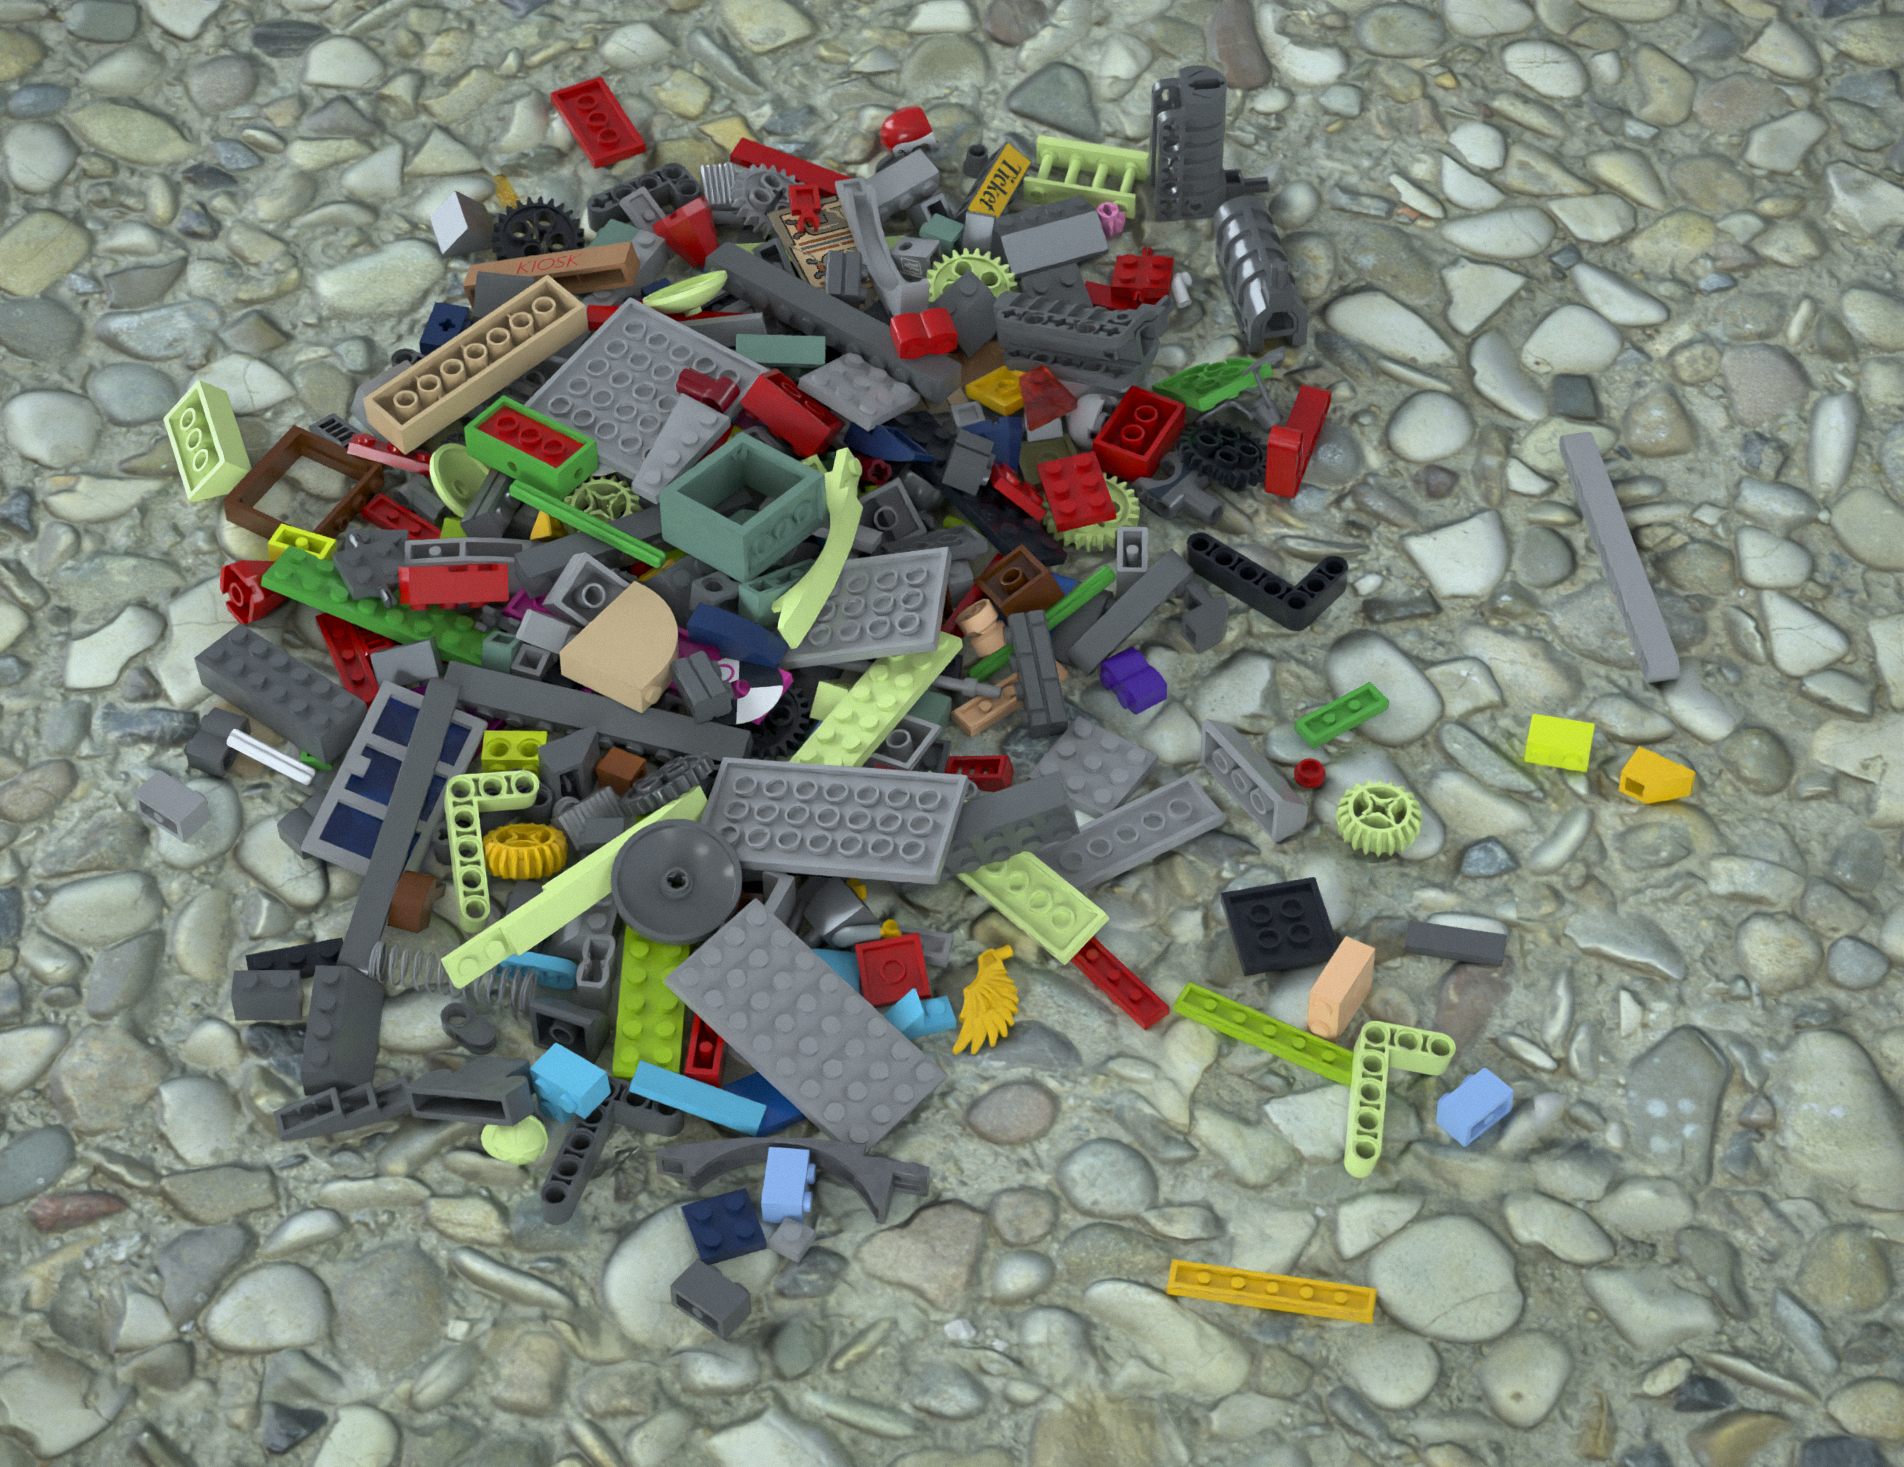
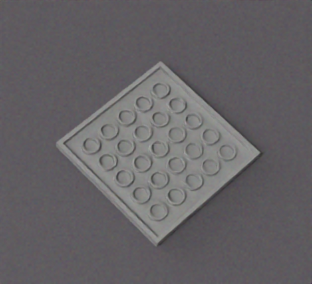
M629 297L524 406L597 442L598 462L634 480L681 396V393L677 392L676 383L679 374L684 368H692L716 380L720 376H725L737 384L740 389V395L724 413V415L730 417V421L744 407L739 402L758 376L770 370Z

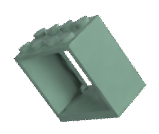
M740 432L727 441L723 446L705 457V459L659 492L663 540L741 583L754 579L827 523L825 475L744 432ZM744 485L775 499V501L743 525H739L712 510Z

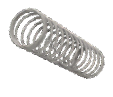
M381 940L374 945L369 960L368 975L375 982L379 980L380 983H385L390 980L393 986L402 982L406 989L414 984L417 991H421L426 987L430 994L438 989L442 996H446L451 992L454 999L459 998L463 994L466 1001H470L475 997L479 1004L487 999L491 1007L500 1002L503 1009L508 1008L512 1004L513 1009L521 1013L529 1011V1005L534 1000L536 993L537 976L534 972L529 971L524 976L518 999L519 1008L515 1007L514 998L521 979V971L518 969L512 981L511 999L504 1006L502 996L508 981L509 969L507 966L502 971L499 983V997L494 1003L490 1001V993L496 977V966L489 970L486 995L483 1000L480 1001L477 995L483 974L479 977V980L478 978L474 980V992L470 998H467L465 994L467 985L455 996L453 992L454 985L451 979L449 989L443 993L441 991V983L446 969L443 967L441 975L443 965L441 960L438 968L437 986L434 990H430L428 982L435 965L436 955L434 951L430 953L427 960L425 983L421 988H418L416 979L423 962L422 949L418 950L414 960L413 980L409 985H406L404 976L410 963V946L403 953L401 977L397 983H394L392 974L398 960V944H395L391 950L388 967L389 975L385 980H381L388 954L387 944ZM395 949H396L395 959H394V963H393V966H392L393 955H394V951H395ZM408 952L407 962L404 969L405 958ZM420 955L419 965L416 971L417 961ZM431 958H432V964H431V968H430V971H429V965H430V961H431ZM375 962H376V975H374Z

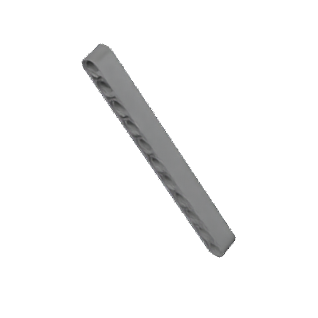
M1590 431L1561 435L1559 448L1564 466L1646 683L1678 679L1680 676L1678 656L1594 436Z

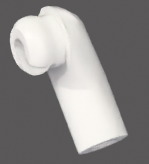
M1177 272L1172 276L1171 290L1179 308L1187 307L1192 303L1187 288L1192 283L1188 272L1181 274Z

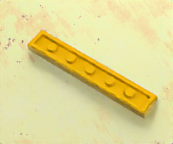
M1172 1259L1167 1294L1373 1324L1377 1289Z

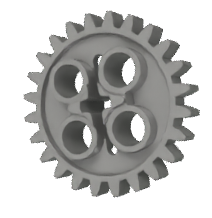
M752 164L749 169L745 167L741 173H738L730 187L732 193L729 197L734 200L732 207L740 209L737 217L746 218L745 226L752 224L754 226L753 232L762 231L764 239L768 235H771L773 239L780 238L770 218L764 213L780 191L784 192V195L772 212L790 208L789 185L804 183H796L794 181L795 175L786 176L785 169H782L779 173L774 165L768 170L764 164H761L759 168Z

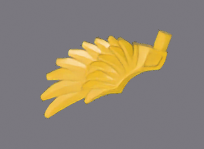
M1008 944L996 950L993 948L986 950L977 958L978 973L976 979L965 987L962 992L964 1005L959 1016V1022L964 1023L952 1049L954 1055L964 1050L971 1041V1054L976 1055L982 1047L986 1035L988 1036L990 1046L994 1047L998 1032L1002 1037L1008 1036L1007 1025L1009 1027L1014 1025L1012 1014L1017 1015L1019 1011L1016 1007L1019 1003V998L1016 996L1018 988L1014 986V980L1007 976V970H1005L1002 963L1003 960L1013 956L1012 948Z

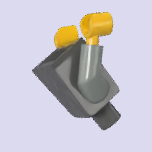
M833 876L824 887L816 891L813 900L804 910L803 915L813 927L800 939L811 949H818L827 942L835 950L843 951L850 945L859 942L880 940V937L887 939L902 936V932L898 929V923L892 919L886 920L882 927H879L880 921L863 901L868 896L865 884H860V880L857 878H850L846 883L841 877Z

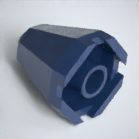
M1021 417L998 418L999 422H991V419L983 420L961 428L994 441L991 453L996 455L994 461L999 465L1004 462L1018 474L1023 434Z

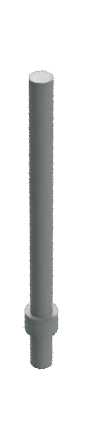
M857 660L826 664L824 666L864 673L874 662ZM939 675L930 685L962 692L963 696L973 698L976 695L1000 699L1002 687L978 683V679L969 677L962 680Z

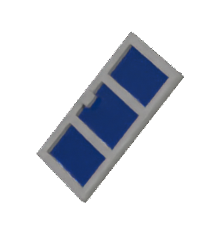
M387 680L383 681L302 843L301 851L360 875H366L422 705L423 695ZM455 709L402 874L406 870L419 871L432 844V832L443 821L445 816L444 797L447 783L452 777L466 773L483 738L484 730L488 727L486 721Z

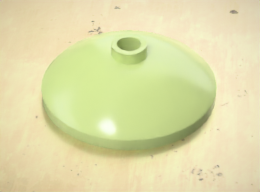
M724 270L698 275L657 290L643 298L642 301L644 305L661 313L674 314L684 312L685 317L692 316L701 312V306L712 300L725 285L728 276Z
M448 443L439 447L432 454L430 476L434 489L443 503L453 513L463 518L491 467L467 455V448L465 446Z

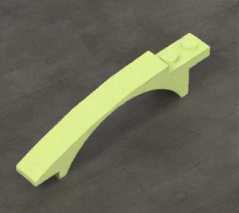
M848 447L837 450L833 471L823 473L825 475L826 509L830 513L831 523L826 544L806 575L788 592L772 603L771 609L774 613L781 611L777 629L791 649L797 648L804 639L835 587L852 548L863 506L856 497L862 467L860 461L854 458Z

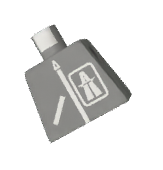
M902 237L889 250L903 279L910 282H918L921 279L927 278V270H933L934 261L942 264L943 251L940 240Z

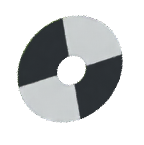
M728 658L718 661L719 665L728 664L733 667L735 674L729 681L730 683L737 680L746 681L750 685V692L743 698L731 699V712L718 718L714 716L712 721L722 724L750 722L769 712L778 702L783 690V679L778 669ZM720 667L722 672L721 679L724 681L731 676V670L728 667Z

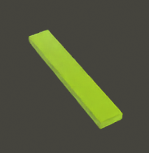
M1189 981L1173 1004L1174 1012L1351 1088L1354 1052Z

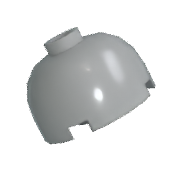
M1091 393L1081 396L1073 404L1072 408L1068 409L1065 423L1068 426L1071 440L1078 447L1089 452L1092 451L1094 439L1119 405L1117 399L1111 395Z

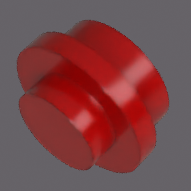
M1304 759L1294 770V780L1304 788H1316L1325 781V769L1318 760Z

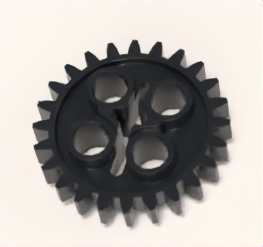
M539 196L537 203H533L532 199L527 197L526 205L517 200L516 209L507 206L506 215L499 214V223H494L493 231L495 233H492V242L494 243L492 251L493 253H498L496 261L530 255L535 256L544 253L549 254L585 248L584 228H579V218L573 219V210L564 212V203L555 207L553 198L547 204H544L542 196ZM526 221H530V223L533 226V229ZM546 221L550 223V225L543 226L540 225L539 222ZM520 232L523 233L524 236L516 237L513 234ZM560 244L563 248L557 249L552 247V245Z
M1203 420L1202 425L1196 421L1193 423V426L1186 425L1185 430L1181 431L1176 449H1178L1177 456L1182 457L1181 462L1189 464L1188 470L1199 471L1198 477L1206 475L1208 476V482L1218 480L1220 486H1223L1226 482L1232 488H1235L1236 484L1246 488L1247 484L1255 487L1257 482H1264L1268 446L1260 444V438H1251L1252 432H1241L1240 426L1233 429L1228 422H1226L1225 426H1221L1217 420L1214 421L1213 425Z
M794 679L775 706L765 716V723L762 720L759 725L752 722L723 724L751 731V734H761L760 737L753 738L754 743L749 759L758 757L759 760H765V757L769 756L772 761H776V754L778 753L787 758V748L790 747L797 750V740H805V731L803 730H809L810 728L809 720H807L810 719V709L807 708L808 698L803 697V689L801 687L794 689ZM778 718L787 719V721L783 723L775 722V720ZM767 729L770 730V732H771L772 734H774L775 736H771V735L767 732Z

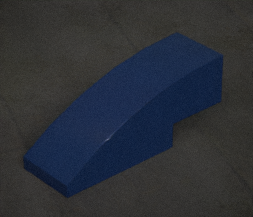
M851 422L843 439V442L853 449L883 460L923 463L933 462L935 456L897 427L876 425L874 429L867 431Z
M702 603L697 605L686 624L690 642L716 647L719 649L720 657L778 669L789 649V645L785 640L764 627L737 614Z

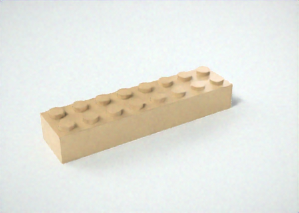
M547 274L365 397L363 400L368 423L403 454H408L588 331L586 306Z

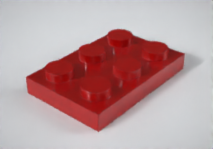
M1095 451L1036 464L1037 473L1058 533L1117 519L1116 510Z

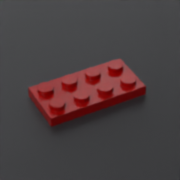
M601 76L550 93L552 104L594 169L646 152L645 142Z

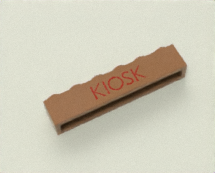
M624 242L470 265L463 289L473 309L478 271L535 277V282L548 274L573 295L634 286L641 264L632 242Z

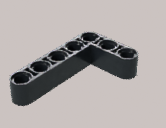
M1197 532L1190 535L1187 539L1186 562L1194 569V573L1291 631H1302L1307 628L1346 590L1348 563L1339 556L1326 557L1294 586L1209 534Z

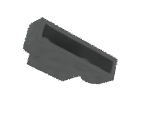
M481 1056L455 1073L448 1069L428 1072L405 1086L412 1117L513 1127L530 1116L535 1110L531 1095L536 1092L532 1086L530 1062L525 1059Z

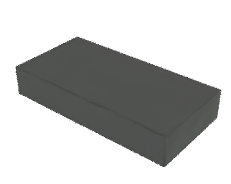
M973 211L966 212L961 255H963L964 248L968 249L969 254H974L976 248H979L980 256H984L988 251H992L996 215Z

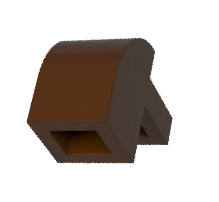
M406 870L395 888L387 926L414 933H419L428 928L433 902L444 896L446 883L438 882L437 877L429 874Z

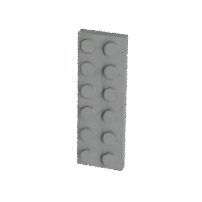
M1187 774L1080 826V833L1073 835L1070 839L1049 843L1031 853L1079 892L1083 893L1223 824L1224 814L1192 776Z

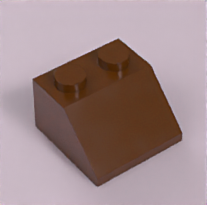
M1023 544L1019 545L973 580L1006 623L1010 614L1028 613L1029 611L1042 609L1047 610L1065 596L1051 572Z

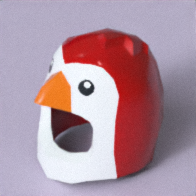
M918 105L906 106L894 111L882 124L880 130L881 144L885 146L890 154L895 153L896 157L904 156V152L912 153V149L918 146H925L930 150L940 147L938 140H935L926 115Z

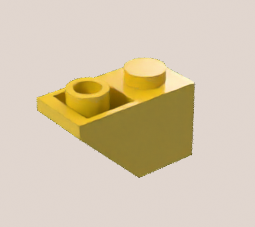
M1639 746L1621 771L1618 791L1646 804L1689 797L1693 791L1696 772L1684 765L1666 759L1656 752Z

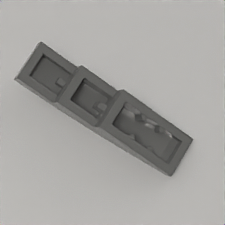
M405 1075L376 1088L369 1081L340 1094L333 1087L276 1110L273 1114L281 1141L319 1137L352 1130L411 1111L405 1086L410 1084V1081Z

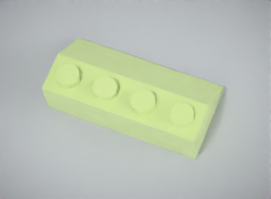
M198 380L163 418L188 500L192 502L229 494L252 469L227 391Z

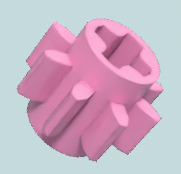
M1106 202L1095 208L1098 212L1105 238H1111L1118 232H1123L1125 212H1119L1118 205Z

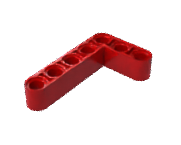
M1302 384L1286 427L1275 424L1272 426L1267 447L1265 493L1292 499L1296 498L1329 410L1332 395L1330 390Z

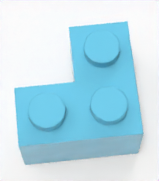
M555 1043L530 1068L533 1081L532 1086L536 1092L539 1111L546 1118H554L564 1125L575 1114L586 1119L611 1093L606 1071L558 1043Z

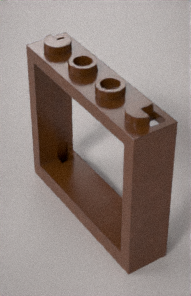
M293 425L223 499L226 520L268 540L272 538L281 523L291 526L252 507L302 455L359 481L312 531V533L335 539L341 532L347 529L355 516L361 513V509L376 494L382 491L385 485L382 464L348 454L347 448Z

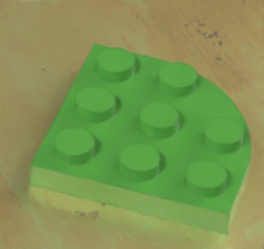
M1230 358L1226 359L1227 364L1225 362L1212 364L1207 362L1183 370L1152 385L1153 393L1186 404V407L1195 408L1199 411H1208L1216 406L1215 403L1223 399L1235 398L1240 394V391L1258 386L1252 371L1244 377L1242 376L1245 369L1257 360ZM1268 363L1263 364L1259 370L1262 382L1273 375L1271 365Z

